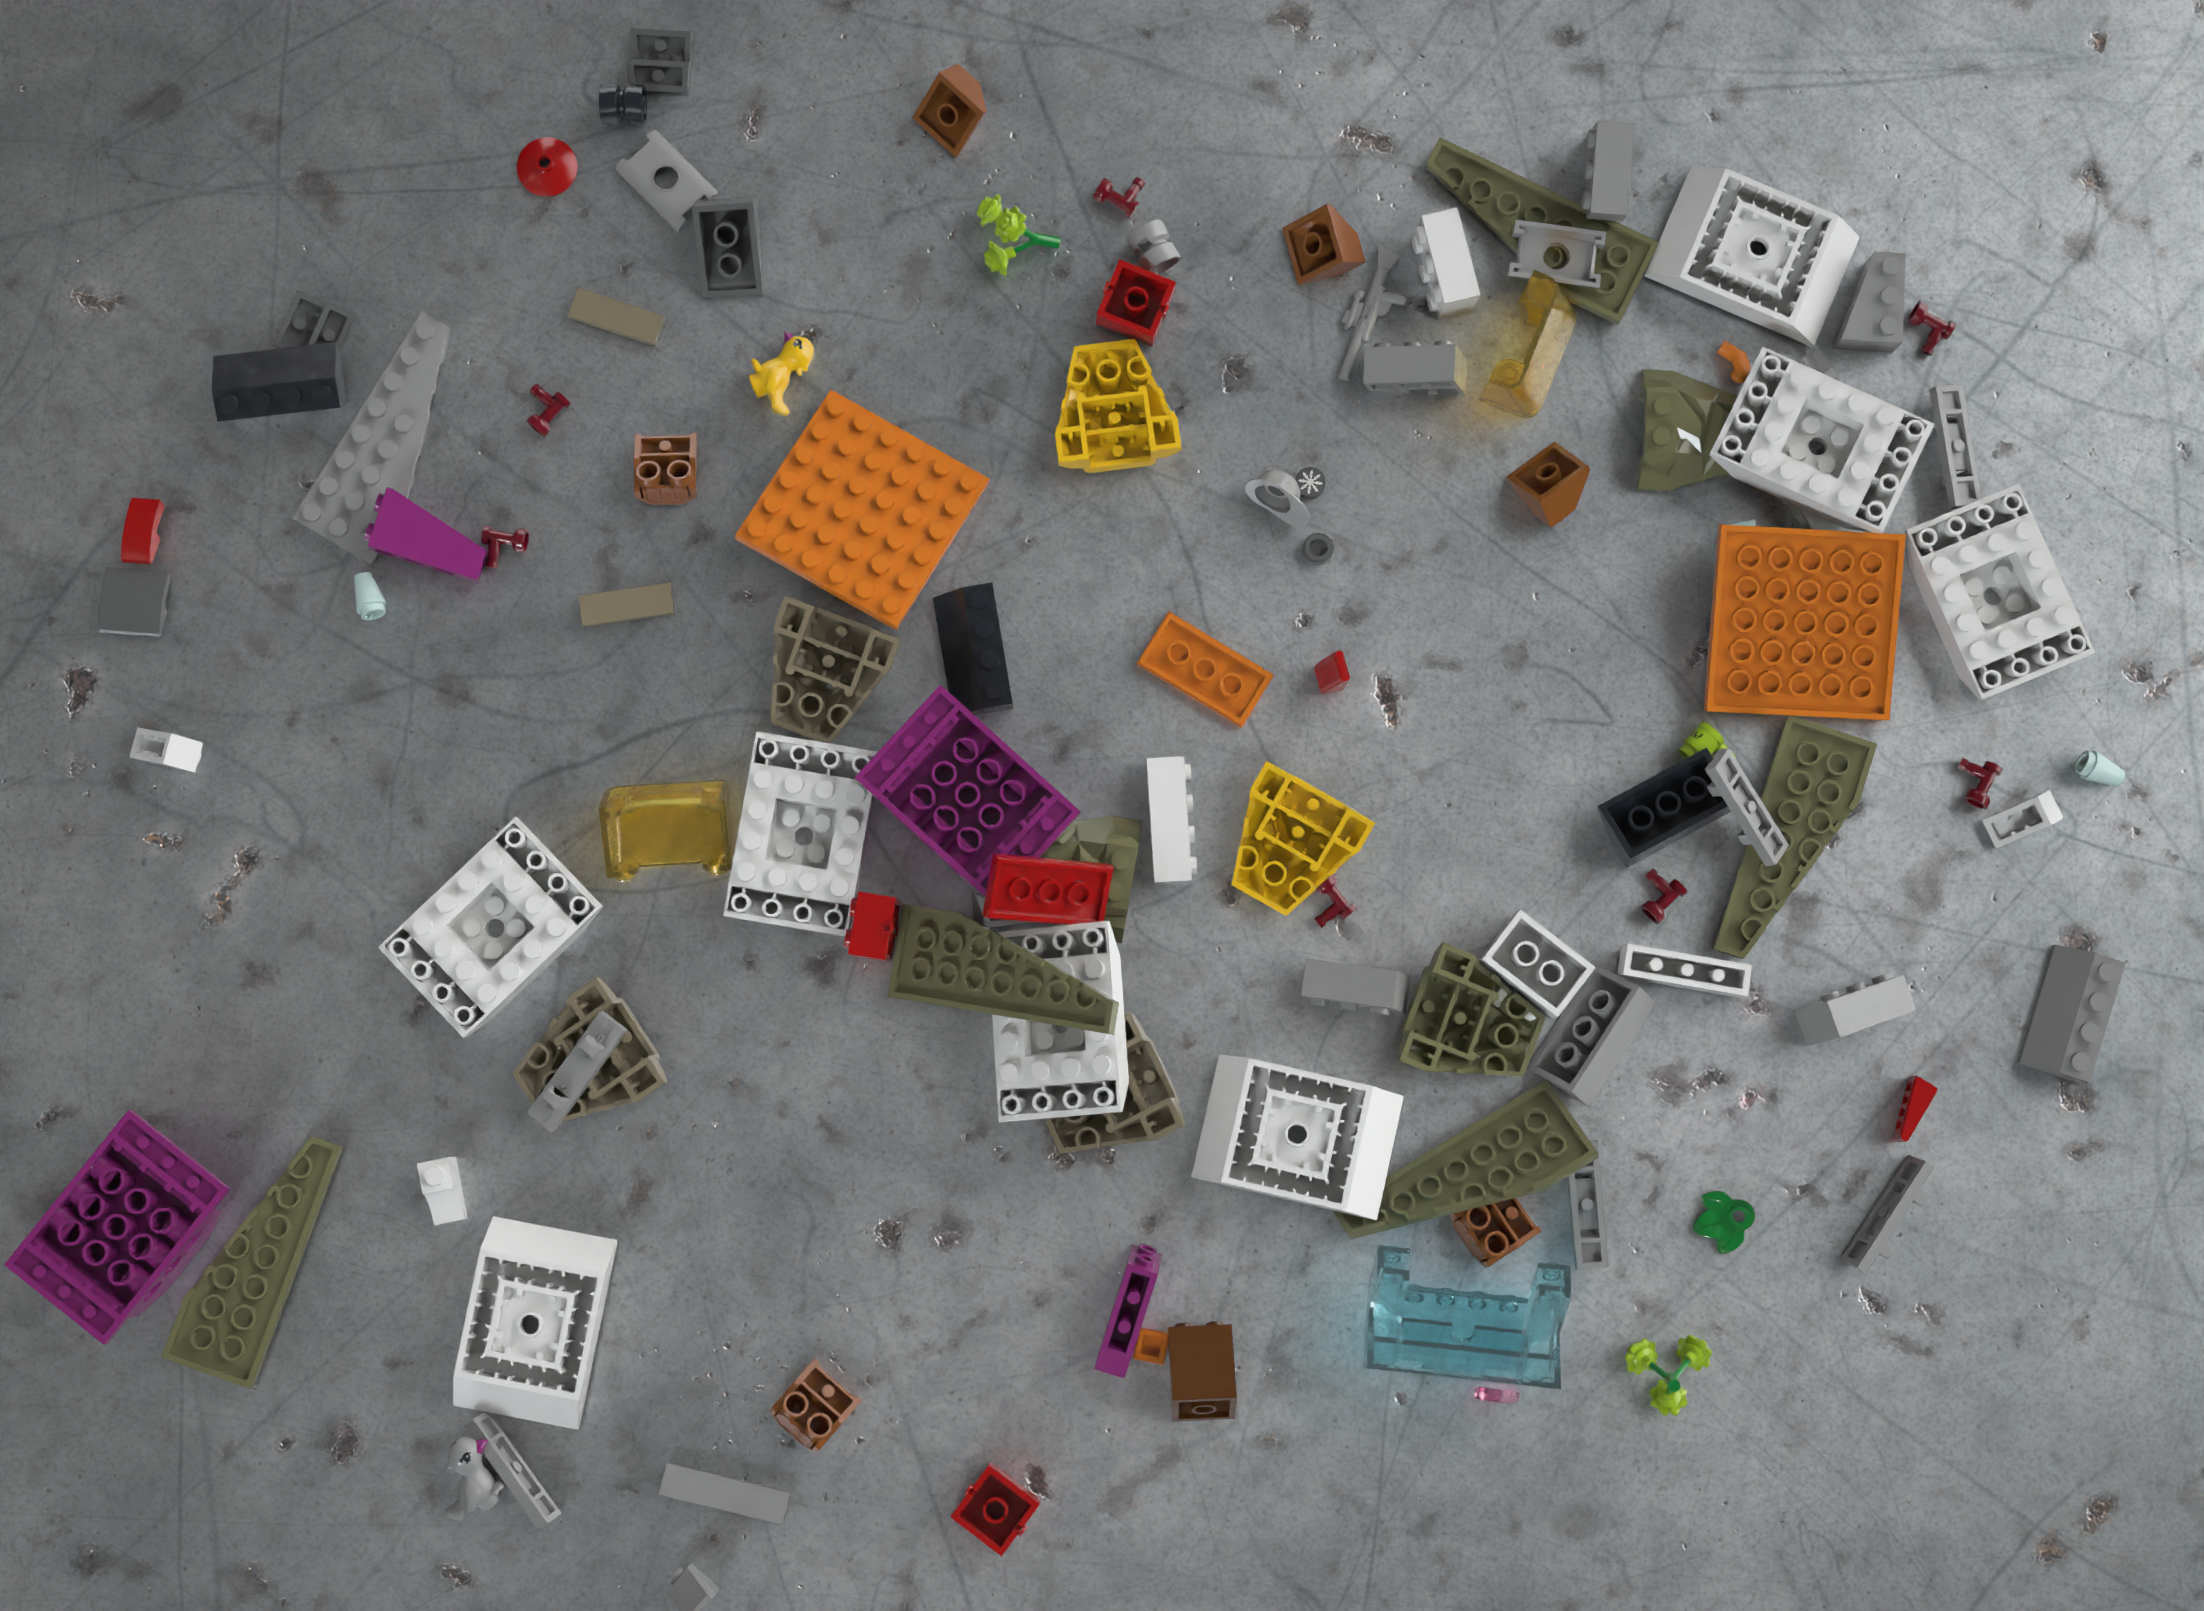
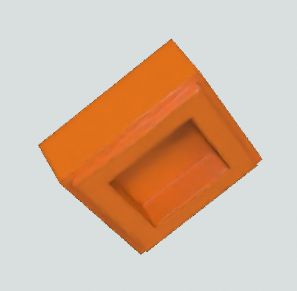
M1141 1327L1134 1348L1133 1359L1164 1365L1168 1346V1332Z

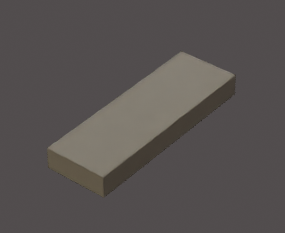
M577 288L567 315L569 319L653 347L656 346L665 321V317L581 288Z
M670 582L578 596L581 622L584 628L675 615L672 585Z

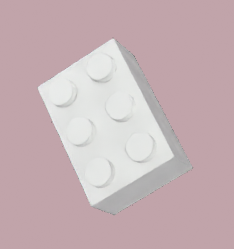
M1458 207L1422 215L1418 226L1415 227L1412 245L1415 254H1420L1423 265H1419L1422 282L1428 283L1430 294H1427V302L1430 312L1435 311L1437 320L1473 312L1480 297V291Z
M1522 910L1516 911L1479 958L1480 964L1492 973H1495L1502 981L1552 1019L1559 1017L1596 968Z

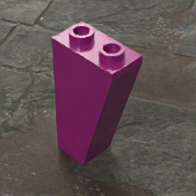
M386 487L384 494H378L374 506V511L378 512L375 524L369 523L364 538L365 541H369V550L470 582L479 583L487 558V550L394 489Z
M1132 1244L1097 1355L1094 1367L1096 1370L1125 1379L1159 1273L1162 1254L1158 1253L1152 1246L1140 1244L1139 1246Z

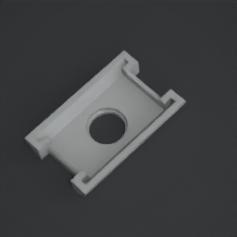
M654 130L646 135L648 143L628 161L623 157L618 162L615 170L679 233L688 225L684 216L692 209V205L696 200H702L703 198L706 200L715 199L720 193L658 131ZM662 167L673 168L678 174L677 183L669 189L659 188L654 182V175L658 169Z
M1515 219L1512 237H1517L1518 243L1515 263L1510 262L1508 265V276L1600 288L1601 274H1594L1597 248L1603 249L1605 246L1606 232ZM1557 246L1566 252L1567 262L1562 268L1552 269L1545 264L1543 255L1549 247Z

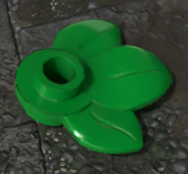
M1711 1191L1703 1194L1702 1201L1707 1210L1697 1218L1693 1231L1706 1238H1717L1719 1253H1730L1743 1243L1745 1230L1751 1227L1755 1220L1754 1208L1746 1200H1733L1722 1191ZM1741 1210L1744 1212L1745 1218L1737 1221L1733 1218V1212Z

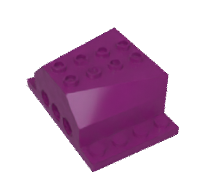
M941 685L937 687L854 777L908 831L970 886L976 888L984 897L986 896L993 853L1040 858L1081 813L1078 808Z
M128 1110L4 1265L99 1342L106 1345L128 1318L140 1316L160 1298L210 1238L220 1216V1213L215 1209L230 1192L231 1188L136 1112Z

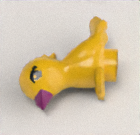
M784 332L783 348L776 358L768 360L761 365L755 358L751 359L752 368L755 373L748 375L752 388L757 398L765 395L768 396L774 414L781 416L789 414L788 407L783 402V393L789 383L791 372L796 371L801 376L802 371L807 372L808 366L813 359L814 347L807 338Z

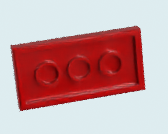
M993 853L982 915L985 918L1067 925L1104 921L1114 866L1106 863Z

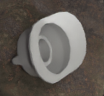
M1267 467L1260 478L1251 479L1246 483L1245 491L1254 502L1268 509L1284 522L1296 527H1305L1310 523L1309 511L1300 501L1301 491L1299 485L1288 473L1273 467Z

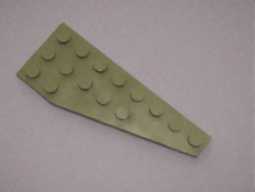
M1440 137L1425 168L1515 253L1518 238L1512 237L1515 219L1606 232L1605 246L1603 249L1597 248L1594 274H1601L1600 288L1545 282L1563 299L1619 325L1659 242L1616 221L1586 219V209H1582L1581 204ZM1552 246L1544 252L1543 259L1548 267L1559 269L1566 264L1567 254L1562 248Z
M1787 715L1785 717L1760 799L1789 846L1777 864L1773 866H1765L1752 845L1744 846L1712 950L1739 959L1746 957L1766 930L1772 918L1780 911L1786 899L1796 889L1824 851L1825 846L1841 828L1848 815L1858 805L1877 747L1876 743L1796 716Z
M907 904L902 905L887 997L1114 1035L1119 1002L963 913Z
M1545 1080L1386 1177L1377 1221L1338 1211H1333L1351 1240L1547 1190L1599 1158V1154L1550 1084Z
M311 1136L289 1163L285 1172L266 1192V1196L257 1207H254L223 1246L224 1249L212 1264H209L204 1270L201 1278L185 1294L161 1358L249 1389L254 1388L344 1146L315 1136Z

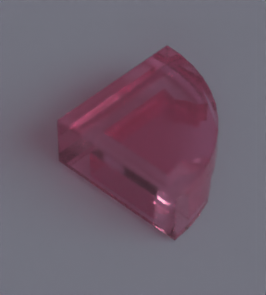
M1478 1386L1475 1389V1399L1497 1403H1519L1520 1392L1512 1389L1500 1390Z

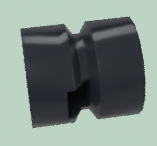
M601 84L599 88L601 123L620 124L625 119L631 125H645L647 121L645 85L630 84L626 85L624 90H622L618 84Z

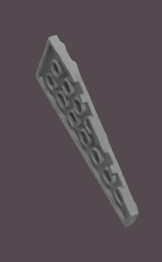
M421 312L292 518L294 521L373 567L381 553L369 550V541H365L364 538L369 523L375 524L378 512L374 511L375 502L379 493H385L386 487L394 489L406 498L409 497L410 489L413 487L415 479L414 472L417 459L421 454L431 411L429 409L432 397L436 392V380L440 365L443 362L450 333L448 326L424 312Z

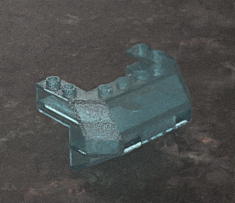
M1378 1245L1368 1288L1363 1369L1516 1387L1561 1389L1560 1331L1571 1301L1570 1266L1559 1265L1554 1262H1538L1527 1298L1509 1294H1485L1481 1291L1466 1292L1450 1288L1438 1289L1422 1287L1417 1284L1409 1285L1410 1270H1406L1410 1256L1409 1248H1400L1395 1245Z

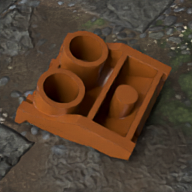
M697 432L690 433V435L642 436L641 434H635L633 460L634 495L636 499L651 505H680L697 497Z
M1517 1198L1450 1214L1455 1231L1471 1255L1485 1268L1490 1267L1542 1231L1539 1225L1536 1226Z
M814 1358L772 1406L769 1412L776 1422L802 1446L817 1453L862 1400L844 1389L820 1367L819 1362Z

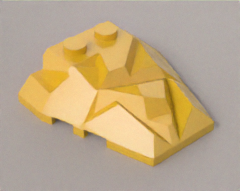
M1135 339L1074 346L1066 381V392L1061 404L1059 424L1055 431L1059 466L1071 469L1082 468L1087 473L1145 467L1155 464L1156 458L1169 457L1182 450L1178 419L1174 411L1171 412L1164 399L1165 394L1155 382L1152 370Z
M1266 761L1250 789L1232 886L1287 916L1313 893L1320 884L1329 876L1331 877L1338 868L1360 851L1375 822L1297 776Z

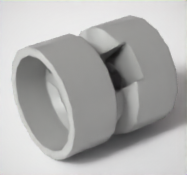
M1161 219L1142 224L1127 236L1134 254H1140L1138 262L1141 268L1160 274L1176 265L1181 259L1174 243L1167 241L1169 233Z

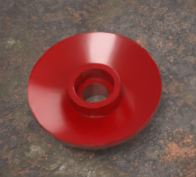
M543 137L531 141L522 149L517 160V174L522 185L529 192L542 197H552L565 192L573 184L578 171L577 159L573 150L565 142L552 137ZM548 159L550 160V165L545 168L541 167V161Z

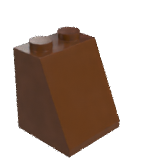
M1212 1321L1202 1326H1193L1191 1323H1178L1174 1327H1168L1172 1422L1235 1419L1237 1392L1232 1324Z

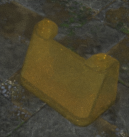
M1533 270L1518 301V305L1524 306L1527 311L1528 318L1526 324L1537 328L1524 362L1521 363L1509 358L1499 361L1479 397L1481 402L1526 419L1537 415L1542 408L1577 320L1576 312L1555 280L1549 275Z
M702 780L623 785L611 787L604 791L598 810L607 878L627 881L633 879L641 867L702 863L703 869L709 871L712 875H721L731 871L733 846L730 792L727 781Z

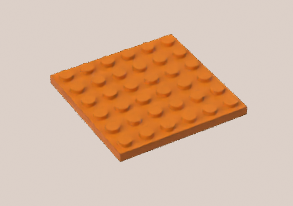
M830 390L735 534V540L897 631L987 488L990 479L837 392Z
M1718 524L1704 711L1890 720L1906 534Z

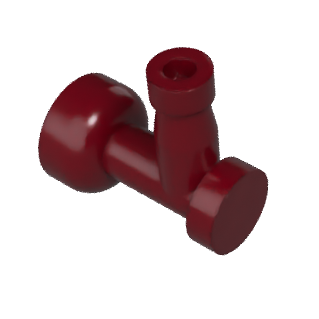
M1135 177L1132 185L1122 196L1112 190L1113 183L1104 178L1094 192L1092 199L1099 203L1107 200L1126 212L1125 216L1130 219L1139 206V202L1135 201L1139 191L1145 186V182L1141 178Z
M1922 301L1915 305L1907 320V323L1913 326H1919L1923 323L1932 328L1926 344L1921 349L1922 353L1932 356L1934 348L1939 343L1941 337L1947 340L1956 327V323L1952 321L1946 322L1929 313L1928 305Z
M535 384L531 387L530 394L537 397L547 408L540 415H531L526 422L545 438L550 432L549 423L564 407L568 408L571 403L560 392L557 391L552 396L543 390L539 384Z
M484 526L481 534V543L488 545V560H486L485 566L498 568L499 562L497 561L501 544L512 545L515 552L525 554L529 545V530L519 528L514 533L495 531L490 526Z
M1962 758L1957 769L1965 770L1970 775L1980 779L1976 789H1970L1966 792L1964 800L1976 808L1987 809L1990 804V797L1987 793L1995 777L2000 776L2003 768L1990 761H1986L1982 767L1968 762V759Z
M1653 868L1647 873L1645 878L1649 881L1651 880L1662 895L1655 902L1652 900L1646 901L1641 906V909L1652 922L1660 924L1665 918L1664 910L1678 896L1683 897L1687 890L1676 879L1669 883L1658 875V872Z
M1334 874L1331 877L1329 876L1315 890L1320 895L1326 893L1333 902L1320 916L1318 915L1314 918L1321 928L1339 915L1342 919H1345L1357 909L1354 903L1350 905L1335 886L1338 879Z

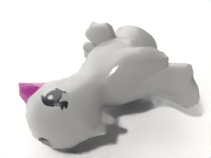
M460 1437L451 1444L448 1451L449 1462L447 1469L452 1470L451 1475H455L457 1472L462 1474L459 1485L460 1497L454 1504L446 1508L445 1515L447 1518L462 1521L466 1513L474 1511L477 1506L483 1511H488L501 1498L502 1492L500 1490L504 1488V1481L498 1473L492 1475L482 1463L483 1451L488 1440Z

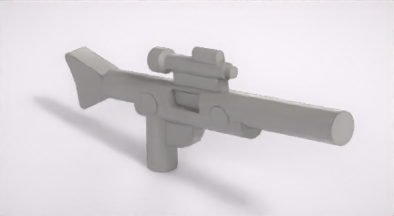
M1382 245L1378 246V267L1365 302H1360L1364 297V291L1361 289L1355 290L1350 311L1345 310L1341 321L1345 323V330H1349L1351 325L1355 326L1338 374V378L1345 381L1350 379L1362 343H1368L1376 318L1386 316L1392 304H1405L1406 293L1386 291L1387 289L1383 287L1388 271L1399 261V255L1388 251Z

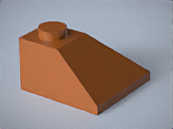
M959 64L951 66L938 73L912 116L920 126L955 158L960 155L987 112L981 85Z
M1325 204L1282 228L1298 285L1339 276L1366 263L1358 234L1331 204Z
M1554 441L1509 474L1507 479L1532 513L1552 528L1576 510L1590 468Z

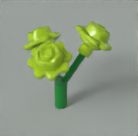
M997 194L993 198L986 196L978 206L976 215L982 219L980 222L981 226L984 227L987 223L995 221V235L1000 236L1003 243H1008L1010 240L1016 242L1021 235L1029 238L1028 241L1018 246H1008L1004 249L993 243L992 240L988 242L989 249L983 254L986 265L990 268L991 272L999 271L1003 276H1006L1008 260L1016 257V253L1033 245L1058 249L1061 239L1058 236L1034 233L1027 229L1024 224L1026 215L1020 213L1019 208L1016 206L1012 207L1011 210L1004 208L1002 211L1001 195Z
M1688 1335L1686 1339L1680 1338L1678 1340L1679 1348L1676 1351V1355L1682 1359L1681 1364L1674 1373H1667L1657 1365L1656 1359L1658 1354L1655 1351L1656 1344L1653 1341L1649 1342L1643 1338L1640 1342H1635L1627 1348V1354L1624 1356V1359L1627 1362L1626 1369L1628 1372L1640 1375L1644 1370H1653L1665 1379L1659 1380L1657 1386L1649 1391V1395L1653 1398L1650 1405L1658 1409L1662 1416H1667L1669 1412L1673 1416H1677L1680 1409L1688 1404L1685 1398L1687 1390L1681 1387L1678 1380L1687 1367H1692L1696 1371H1700L1702 1367L1708 1368L1710 1366L1709 1358L1713 1352L1708 1348L1705 1340L1695 1338L1693 1335Z

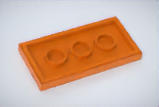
M1169 611L1136 663L1139 667L1240 728L1245 724L1274 674Z

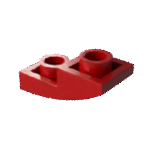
M131 498L122 535L121 560L123 563L152 564L161 540L156 532L165 508L161 499Z

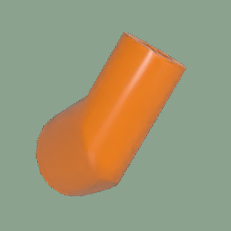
M1724 340L1716 353L1732 362L1734 370L1730 374L1731 379L1739 384L1744 383L1752 369L1748 356L1744 351Z

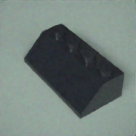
M330 342L213 356L212 396L217 422L343 407L348 403L338 343Z
M993 582L961 587L934 597L933 603L948 692L974 715L1014 709Z
M1707 747L1597 807L1610 842L1626 868L1731 812L1722 796L1713 797L1707 788L1712 780L1705 768L1714 759Z

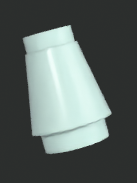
M363 572L354 576L356 612L361 614L363 620H375L383 617L386 614L385 608L387 603L372 573Z
M2086 750L2082 752L2075 764V772L2080 774L2081 779L2118 787L2125 778L2124 770L2097 751L2090 752Z

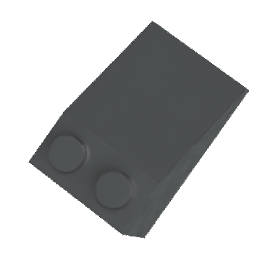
M757 196L696 200L692 205L702 298L763 294L761 234Z

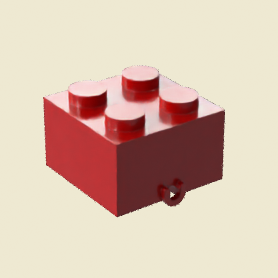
M1119 259L1110 282L1106 281L1103 293L1105 295L1096 314V325L1153 347L1175 294L1176 282Z
M858 891L857 898L852 897L849 916L854 918L852 929L846 930L844 947L848 949L849 955L891 962L895 937L898 936L899 930L897 923L901 900L896 897Z
M989 1461L975 1482L971 1483L963 1493V1498L952 1511L950 1518L1002 1557L1016 1536L1021 1537L1028 1527L1025 1524L1039 1507L1041 1499L992 1461Z

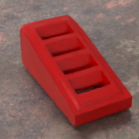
M1341 650L1327 656L1314 667L1322 694L1343 690L1350 680L1345 657Z
M1917 1075L1909 1076L1892 1139L1897 1142H1906L1910 1139L1936 1095L1937 1087Z

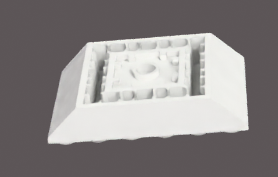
M1691 166L1644 276L1813 347L1859 240V236L1839 215L1727 168ZM1755 241L1763 243L1766 253L1760 256L1755 255L1751 251L1750 244Z
M1762 347L1709 455L1732 477L1845 529L1882 534L1935 424ZM1813 441L1821 442L1825 447V453L1821 455L1813 454L1809 450V443Z
M2019 484L1904 531L1906 534L1908 566L1958 677L1980 701L2095 654ZM1986 589H1992L1998 594L1996 605L1988 604L1985 601L1984 592Z
M756 731L724 907V917L845 937L846 930L850 929L853 919L852 916H849L852 897L857 898L875 800V797L854 777L878 751ZM808 828L812 831L813 839L808 845L797 843L796 834L800 829Z
M516 816L378 948L463 1038H466L500 1013L588 928L603 906ZM494 920H500L504 924V932L497 938H493L488 932V927Z
M1110 921L997 932L1119 1002L1114 1035L1070 1027L1067 1031L1059 1033L1055 1025L992 1014L999 1123L1123 1112L1129 1075L1121 959Z
M1219 1054L1191 1178L1377 1221L1404 1096L1374 1086L1261 1060ZM1293 1126H1301L1306 1130L1307 1136L1302 1143L1295 1144L1289 1140L1288 1131Z
M493 1216L480 1248L453 1375V1406L579 1429L618 1240ZM527 1315H533L539 1321V1328L535 1333H527L523 1329L522 1322Z

